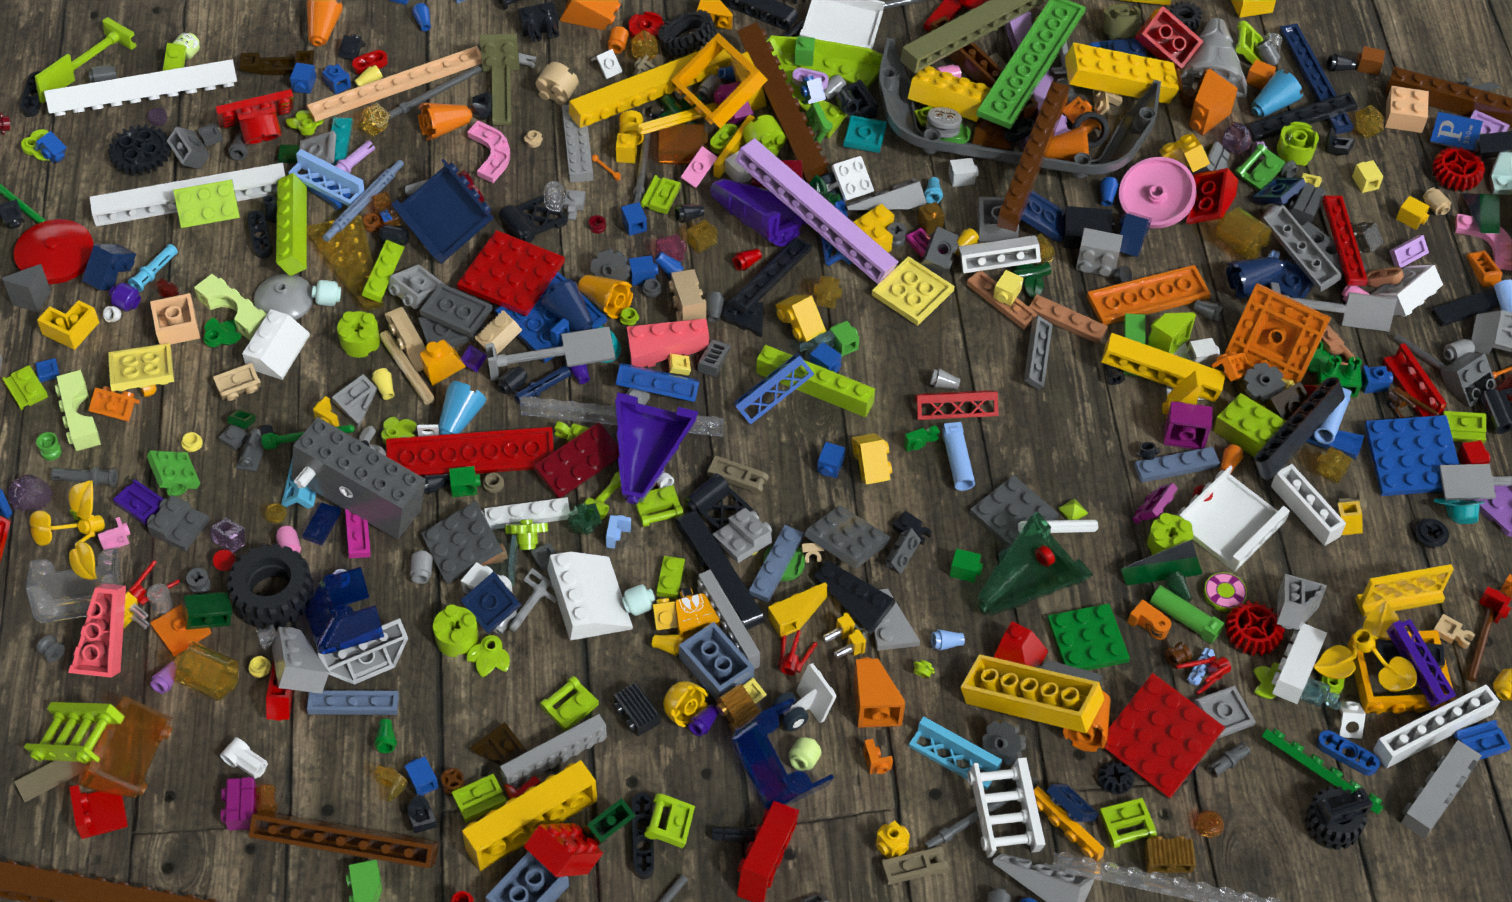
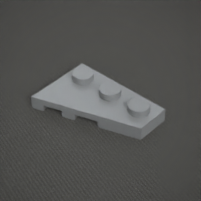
M880 589V591L893 598L888 589ZM895 603L873 632L877 651L920 646V640L898 604Z

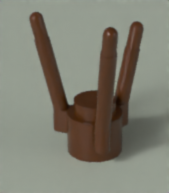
M1176 69L1179 99L1182 100L1184 107L1193 108L1207 69L1203 70L1196 90L1188 89L1186 92H1183L1180 69Z
M1399 387L1392 389L1388 394L1387 398L1391 402L1389 406L1395 411L1398 418H1404L1398 407L1403 408L1407 404L1412 408H1415V404L1435 416H1439L1437 411L1412 397L1409 393L1404 392Z

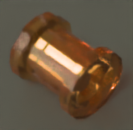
M270 784L258 786L255 789L259 802L257 812H276L278 805L275 803L274 797L276 793L275 786Z

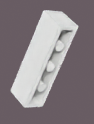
M1036 235L959 246L960 264L963 273L1041 262L1040 247Z
M1293 464L1281 469L1274 476L1271 485L1274 491L1324 546L1341 537L1346 522Z
M1305 623L1300 630H1294L1290 639L1294 644L1289 643L1284 655L1288 658L1283 657L1278 670L1282 672H1276L1271 684L1276 686L1272 694L1298 704L1327 635L1326 632Z

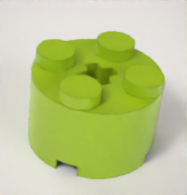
M762 115L757 117L759 120L754 123L750 121L742 133L746 144L755 138L777 156L787 137L774 117Z
M1292 122L1289 126H1284L1277 144L1279 158L1285 162L1294 161L1296 165L1306 166L1314 156L1319 140L1318 133L1312 130V126L1303 122Z
M348 311L343 314L337 325L340 346L346 351V354L351 357L362 358L368 356V353L373 350L375 352L380 345V335L375 316L372 313L362 311Z
M1161 514L1153 522L1147 540V547L1152 552L1151 555L1193 539L1192 523L1177 515Z
M448 605L435 617L433 622L435 642L439 651L449 657H458L457 655L461 654L467 655L470 648L478 644L477 621L475 615L470 610L456 605Z

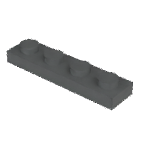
M1039 315L1032 320L1024 381L1038 390L1043 388L1045 384L1053 324Z

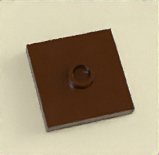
M981 117L977 120L972 144L1010 150L1011 142L1004 138L1005 127Z

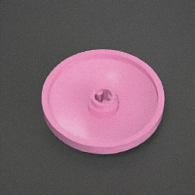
M1153 157L1142 160L1132 166L1124 175L1119 187L1120 204L1125 214L1134 212L1151 217L1152 221L1149 228L1169 227L1181 221L1191 211L1196 200L1194 177L1185 165L1171 158Z

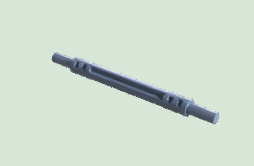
M398 160L390 169H386L332 223V227L323 235V239L328 242L337 232H341L395 177V174L404 165L403 161Z

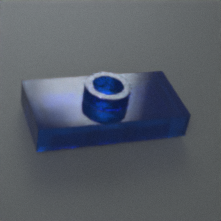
M321 502L302 535L303 539L323 546L341 514V509Z

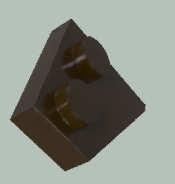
M505 722L470 747L474 754L501 766L528 752Z

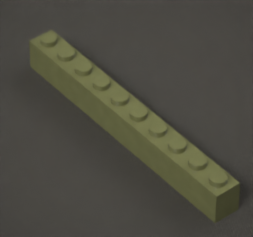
M1046 0L986 1L977 8L971 9L969 12L958 16L956 19L945 23L943 26L932 30L917 40L904 45L901 50L900 61L911 71L917 73L1044 4Z

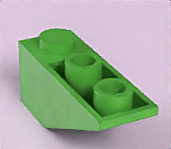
M377 859L349 865L350 874H346L348 888L353 890V895L349 896V901L378 902L383 889Z

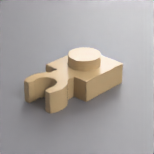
M1445 614L1442 615L1434 630H1438L1441 639L1450 644L1456 640L1464 649H1467L1470 644L1464 638L1472 641L1475 636L1471 631L1461 630L1463 624Z

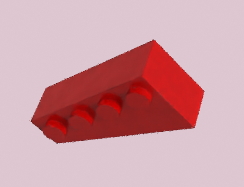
M776 801L773 802L770 809L766 808L762 818L763 825L757 826L754 834L756 839L754 842L750 841L746 851L748 856L746 859H741L738 867V872H741L738 897L751 902H765L767 888L772 886L776 869L779 868L782 862L785 849L787 850L796 828L800 810Z

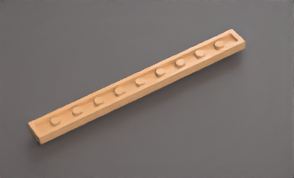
M475 46L308 104L307 109L313 120L317 122L482 64L481 51Z

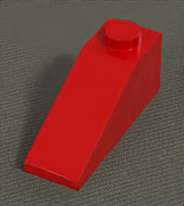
M273 660L266 695V719L276 721L289 720L293 690L278 688Z

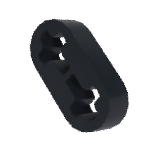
M1023 118L1016 121L1011 129L1005 127V140L1017 142L1029 137L1035 121L1030 118Z

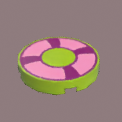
M1221 572L1215 573L1208 578L1204 585L1203 595L1206 602L1214 606V609L1228 613L1231 612L1232 608L1237 607L1240 602L1244 604L1247 598V589L1239 577L1231 573Z

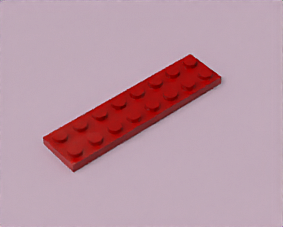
M552 427L386 439L387 457L421 477L428 474L448 473L450 476L449 469L470 466L475 467V474L534 470V466L554 453Z

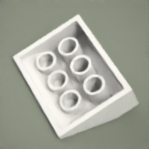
M578 552L550 555L547 571L570 640L626 631L633 628L609 557Z

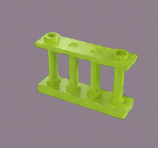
M51 702L47 710L53 715V722L39 744L26 743L24 748L37 761L53 760L81 762L87 764V762L98 763L100 758L92 752L106 725L121 724L125 716L111 704ZM67 722L54 745H51L50 743L61 724ZM81 723L70 744L65 745L76 724ZM97 723L84 746H79L90 726Z

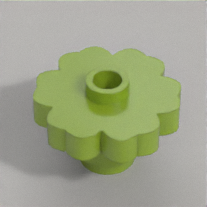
M522 519L520 523L505 525V534H516L519 550L536 549L538 532L548 531V522H533V519Z

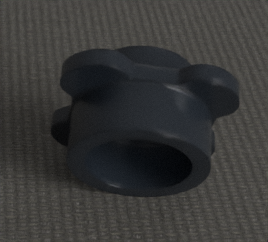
M1143 442L1140 444V450L1136 451V456L1142 457L1145 460H1153L1155 455L1161 451L1160 448L1156 447L1155 443Z

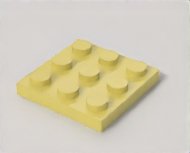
M908 256L872 290V296L918 326L954 291L955 286Z
M170 343L108 352L111 391H125L131 388H145L150 385H165L169 382H174Z

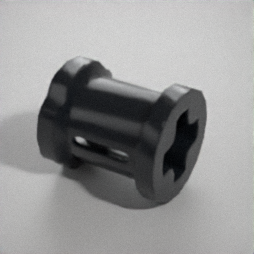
M1103 363V368L1107 371L1108 384L1116 385L1125 380L1121 369Z

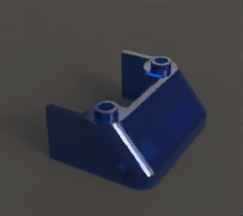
M361 567L338 574L326 575L321 580L305 610L317 651L320 654H330L384 637L376 605L355 612L351 606H347V604L369 598Z
M793 698L762 711L737 728L732 735V744L763 805L768 809L771 808L774 801L788 806L827 787L834 779L833 774L812 783L805 772L795 771L788 775L768 734L773 733L779 725L778 715L789 711L794 703Z

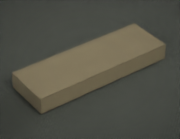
M53 761L14 781L24 802H27L89 769L86 764L81 762Z

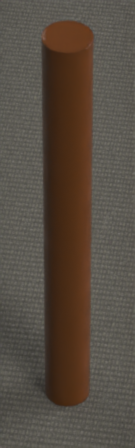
M1492 608L1486 609L1467 680L1470 682H1475L1495 614V610Z

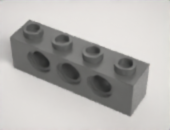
M1308 221L1302 228L1341 273V280L1337 283L1346 288L1347 283L1334 240ZM1363 263L1366 272L1367 266Z

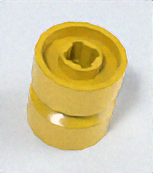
M630 110L623 112L619 117V133L637 134V145L641 144L644 140V135H640L636 131L637 125L643 123L642 114Z

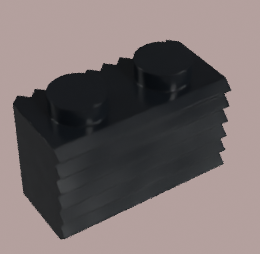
M637 682L615 693L613 707L619 716L623 715L625 724L630 732L634 731L637 736H640L661 724L660 713Z

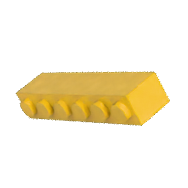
M1111 333L1105 345L1101 361L1104 364L1173 388L1179 385L1194 370H1199L1202 384L1199 397L1212 402H1216L1225 380V373L1114 333Z

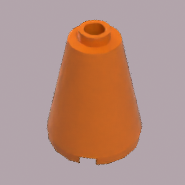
M307 0L308 40L312 45L320 47L327 43L342 13L343 5L341 2L340 4L336 2V0Z
M421 103L418 109H421V114H418V122L422 134L427 135L426 140L436 139L469 124L470 119H472L471 109L466 105Z
M1081 126L1053 136L1046 158L1073 162L1075 155L1078 153L1089 155L1087 126Z
M1102 691L1104 701L1087 733L1063 729L1064 737L1066 740L1069 738L1075 748L1087 752H1096L1098 748L1102 747L1103 749L1108 738L1111 702L1106 692Z

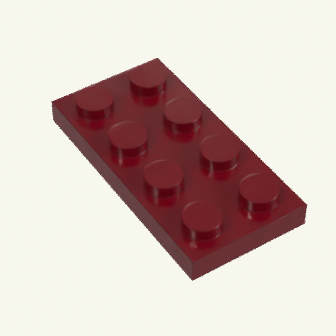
M598 422L534 466V470L557 499L563 498L617 461L620 457L619 446L602 424Z

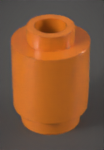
M616 26L611 29L608 47L609 50L613 49L615 54L621 53L626 47L629 33L624 27Z

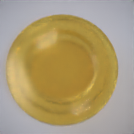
M273 503L267 507L265 516L271 523H280L285 520L287 511L283 505Z

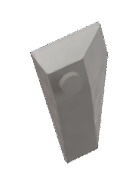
M913 178L892 186L893 190L891 191L889 189L881 190L874 194L875 196L872 198L871 196H866L846 204L848 210H872L882 203L888 210L912 208V211L927 202L920 181Z
M1002 853L993 859V863L1046 902H1085L1095 879V876L1074 869L1065 868V871L1053 870L1051 864L1032 865V861L1029 859Z

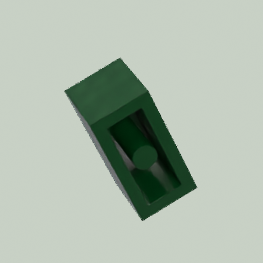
M228 592L184 596L182 612L186 630L230 626L232 608Z
M621 798L582 829V833L587 838H592L601 845L628 824L636 815Z

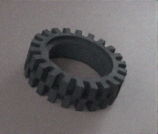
M692 10L691 13L686 11L685 15L680 13L677 18L672 17V21H666V25L661 26L658 36L667 54L679 56L681 53L683 56L688 51L691 54L694 49L700 50V46L705 47L706 42H709L717 31L710 13L707 11L703 12L702 10H698V12ZM698 28L696 31L686 36L677 37L685 31Z

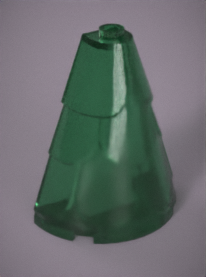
M1038 511L1033 516H1030L1015 542L1011 544L1000 565L995 567L980 592L978 608L984 615L989 614L993 616L1025 606L1030 601L1053 595L1057 591L1081 584L1093 576V573L1080 559L1074 561L1050 534L1051 526ZM1041 545L1047 546L1054 554L1055 562L1049 567L1041 565L1036 559L1035 550Z

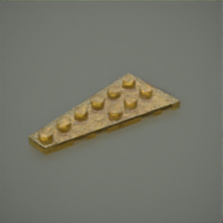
M357 215L341 232H337L328 242L323 239V235L332 227V223L335 220L308 225V237L363 310L369 311L383 308V299L379 303L362 296L374 268L362 216Z

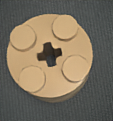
M551 62L545 66L537 78L536 87L542 99H552L562 106L565 105L578 86L579 80L574 73L571 75L568 72L569 68L558 62Z

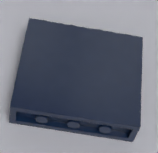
M444 159L441 161L445 166L403 203L396 200L391 204L427 250L441 264L494 218L490 213L492 209L485 201L481 203L479 200L481 197L474 188L470 189L468 187L470 182L463 175L459 176L457 174L459 169L454 163H448Z

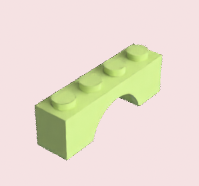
M213 274L194 287L197 300L210 310L220 307L235 310L237 314L234 320L237 331L249 341H251L267 316L262 309L258 310L249 299H244L236 289H231L222 278L218 279Z
M78 370L56 376L58 384L55 385L58 397H62V400L58 401L61 412L66 414V416L62 417L65 428L70 430V432H66L69 444H74L76 451L101 445L93 417L77 413L79 405L89 398L82 371Z

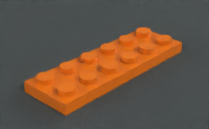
M1195 265L1087 293V298L1099 322L1104 325L1123 321L1125 313L1148 315L1195 303L1197 300L1210 299L1211 296Z

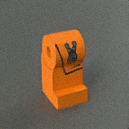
M1143 599L1130 613L1127 621L1132 627H1135L1137 624L1140 625L1157 640L1165 639L1171 628L1170 619Z

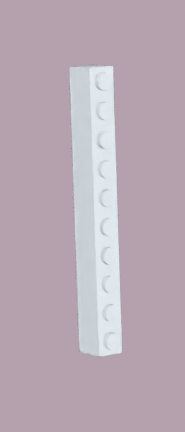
M232 59L47 90L44 93L49 113H54V116L65 115V111L72 109L73 113L85 111L84 107L92 106V110L104 108L103 104L111 103V107L123 105L122 101L129 100L130 103L141 102L143 97L154 100L160 99L159 95L167 94V97L178 96L179 91H186V94L195 93L197 88L204 87L205 91L216 89L215 85L223 84V88L234 86V82H237V76Z
M283 163L91 196V211L96 227L175 213L178 211L173 192L174 189L233 179L237 201L276 195L277 180L286 175Z

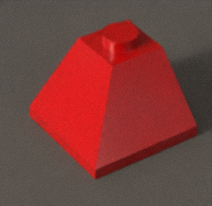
M1012 621L1003 635L993 658L1037 667L1043 663L1048 650L1032 630Z

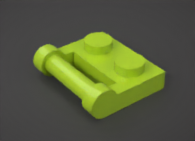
M1238 22L1239 36L1236 52L1243 54L1246 60L1252 64L1256 59L1262 61L1257 53L1256 45L1263 41V38L1248 22Z
M674 485L651 490L643 502H638L635 505L643 527L650 526V523L679 517L684 514ZM674 508V509H672V510H668V511H664V512H660V513H656V514H652V515H648V516H647V514H650V513H654V512H658V511H662V510Z
M571 676L564 686L548 699H543L539 705L566 732L599 705V700L582 686L575 676ZM574 690L577 692L556 710L552 707L570 691Z
M658 793L654 797L653 803L655 806L650 825L646 827L645 836L649 839H658L683 848L686 845L695 806ZM663 807H668L670 809L663 830L658 828Z
M1143 798L1101 808L1099 811L1113 849L1127 842L1157 836L1156 828ZM1142 823L1145 826L1144 829L1118 835L1116 831Z

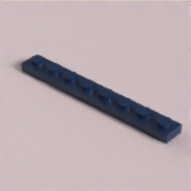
M1298 24L1280 26L1279 32L1316 101L1320 102L1336 97L1334 89ZM1347 113L1327 119L1331 128L1335 130V134L1352 132L1354 126Z

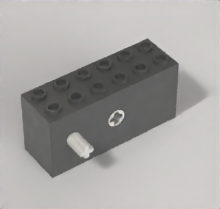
M319 417L315 419L293 445L291 478L294 479V483L297 484L298 488L308 487L340 507L347 509L352 514L367 520L368 523L399 540L420 513L426 479Z

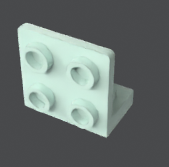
M1500 152L1489 175L1492 194L1512 195V152Z

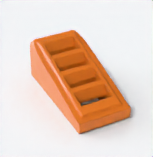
M1485 250L1467 254V259L1482 287L1494 286L1501 281V270Z

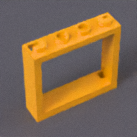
M717 33L671 81L676 85L674 89L681 96L686 95L684 99L691 106L696 105L694 109L701 116L707 115L705 119L711 125L715 123L721 129L767 82V79L724 37ZM724 49L750 75L712 113L686 87Z
M1438 630L1418 631L1425 643L1441 644ZM1354 634L1351 635L1347 644L1351 654H1353L1354 650L1353 645L1356 644ZM1358 650L1357 657L1353 660L1356 666L1354 676L1361 706L1365 713H1376V715L1383 712L1400 714L1405 711L1422 713L1436 710L1455 700L1454 697L1431 707L1424 695L1374 697L1363 652ZM1445 660V666L1441 669V671L1443 672L1444 676L1446 677L1447 681L1452 687V683L1450 680ZM1440 686L1443 693L1447 695L1445 689L1442 686Z

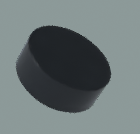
M1128 266L1116 268L1114 276L1118 284L1132 281V272Z

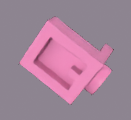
M120 517L115 518L118 524L117 528L98 534L104 552L129 544L127 536L130 535L127 523L122 524Z

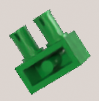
M1330 355L1328 363L1319 364L1316 373V385L1319 386L1327 378L1337 377L1342 388L1352 391L1350 397L1358 396L1362 386L1360 368L1362 360L1359 357H1356L1355 361L1354 357H1350L1348 365H1340L1342 362L1341 357L1336 355L1334 359V355Z

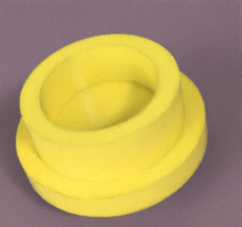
M194 432L185 434L181 441L182 448L187 452H195L203 444L202 438Z
M263 656L254 657L249 664L250 674L257 678L265 677L271 671L270 661Z

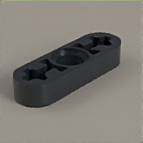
M40 71L33 72L28 76L20 103L22 113L26 117L36 116L41 107L38 94L36 96H29L33 92H38L35 76Z
M254 210L248 214L247 220L256 257L264 259L272 254L271 242L264 213ZM255 219H259L260 225L255 224ZM257 232H264V233H265V234H264L263 236H261V237H256V236H255V234H256ZM264 243L265 249L261 250L260 244Z

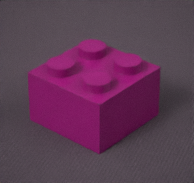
M1171 402L1164 426L1163 445L1197 450L1205 448L1212 427L1213 407Z

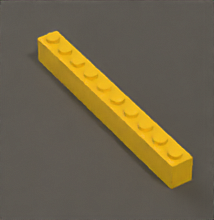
M723 49L688 86L702 82L708 75L717 76L721 67L732 66L730 59L732 57ZM700 51L569 101V115L579 128H582L628 109L638 107L646 102L653 101L666 94H671L676 91L674 89L676 85L671 80Z

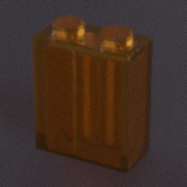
M679 124L659 130V164L689 165L702 146L708 150V146H704V143H708V132H704V124Z

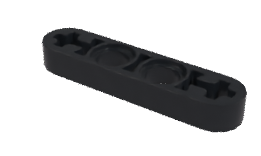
M638 793L632 799V812L636 815L632 819L634 873L640 879H649L655 870L654 839L647 838L645 836L646 829L640 830L636 824L643 820L647 821L650 825L653 814L652 798L646 793ZM640 801L645 803V814H640ZM645 841L649 843L650 847L646 851H641L637 848L638 843ZM641 858H646V871L641 869Z

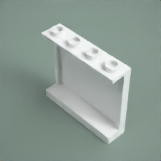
M812 0L800 36L873 49L885 2L879 0Z
M1230 465L1225 471L1221 470L1216 475L1213 483L1208 482L1203 488L1200 495L1196 494L1191 499L1190 505L1187 508L1182 507L1177 516L1192 523L1193 540L1235 572L1285 523L1290 510L1285 506L1279 511L1230 475L1233 468ZM1213 492L1212 499L1204 502V500L1208 498L1210 494Z

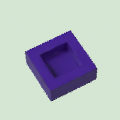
M469 345L461 359L467 367L478 372L487 355Z

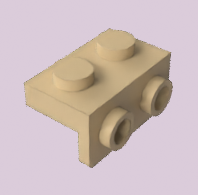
M252 363L213 376L222 401L225 399L232 401L237 399L239 394L244 392L251 394L258 391V387H261V381L258 379Z

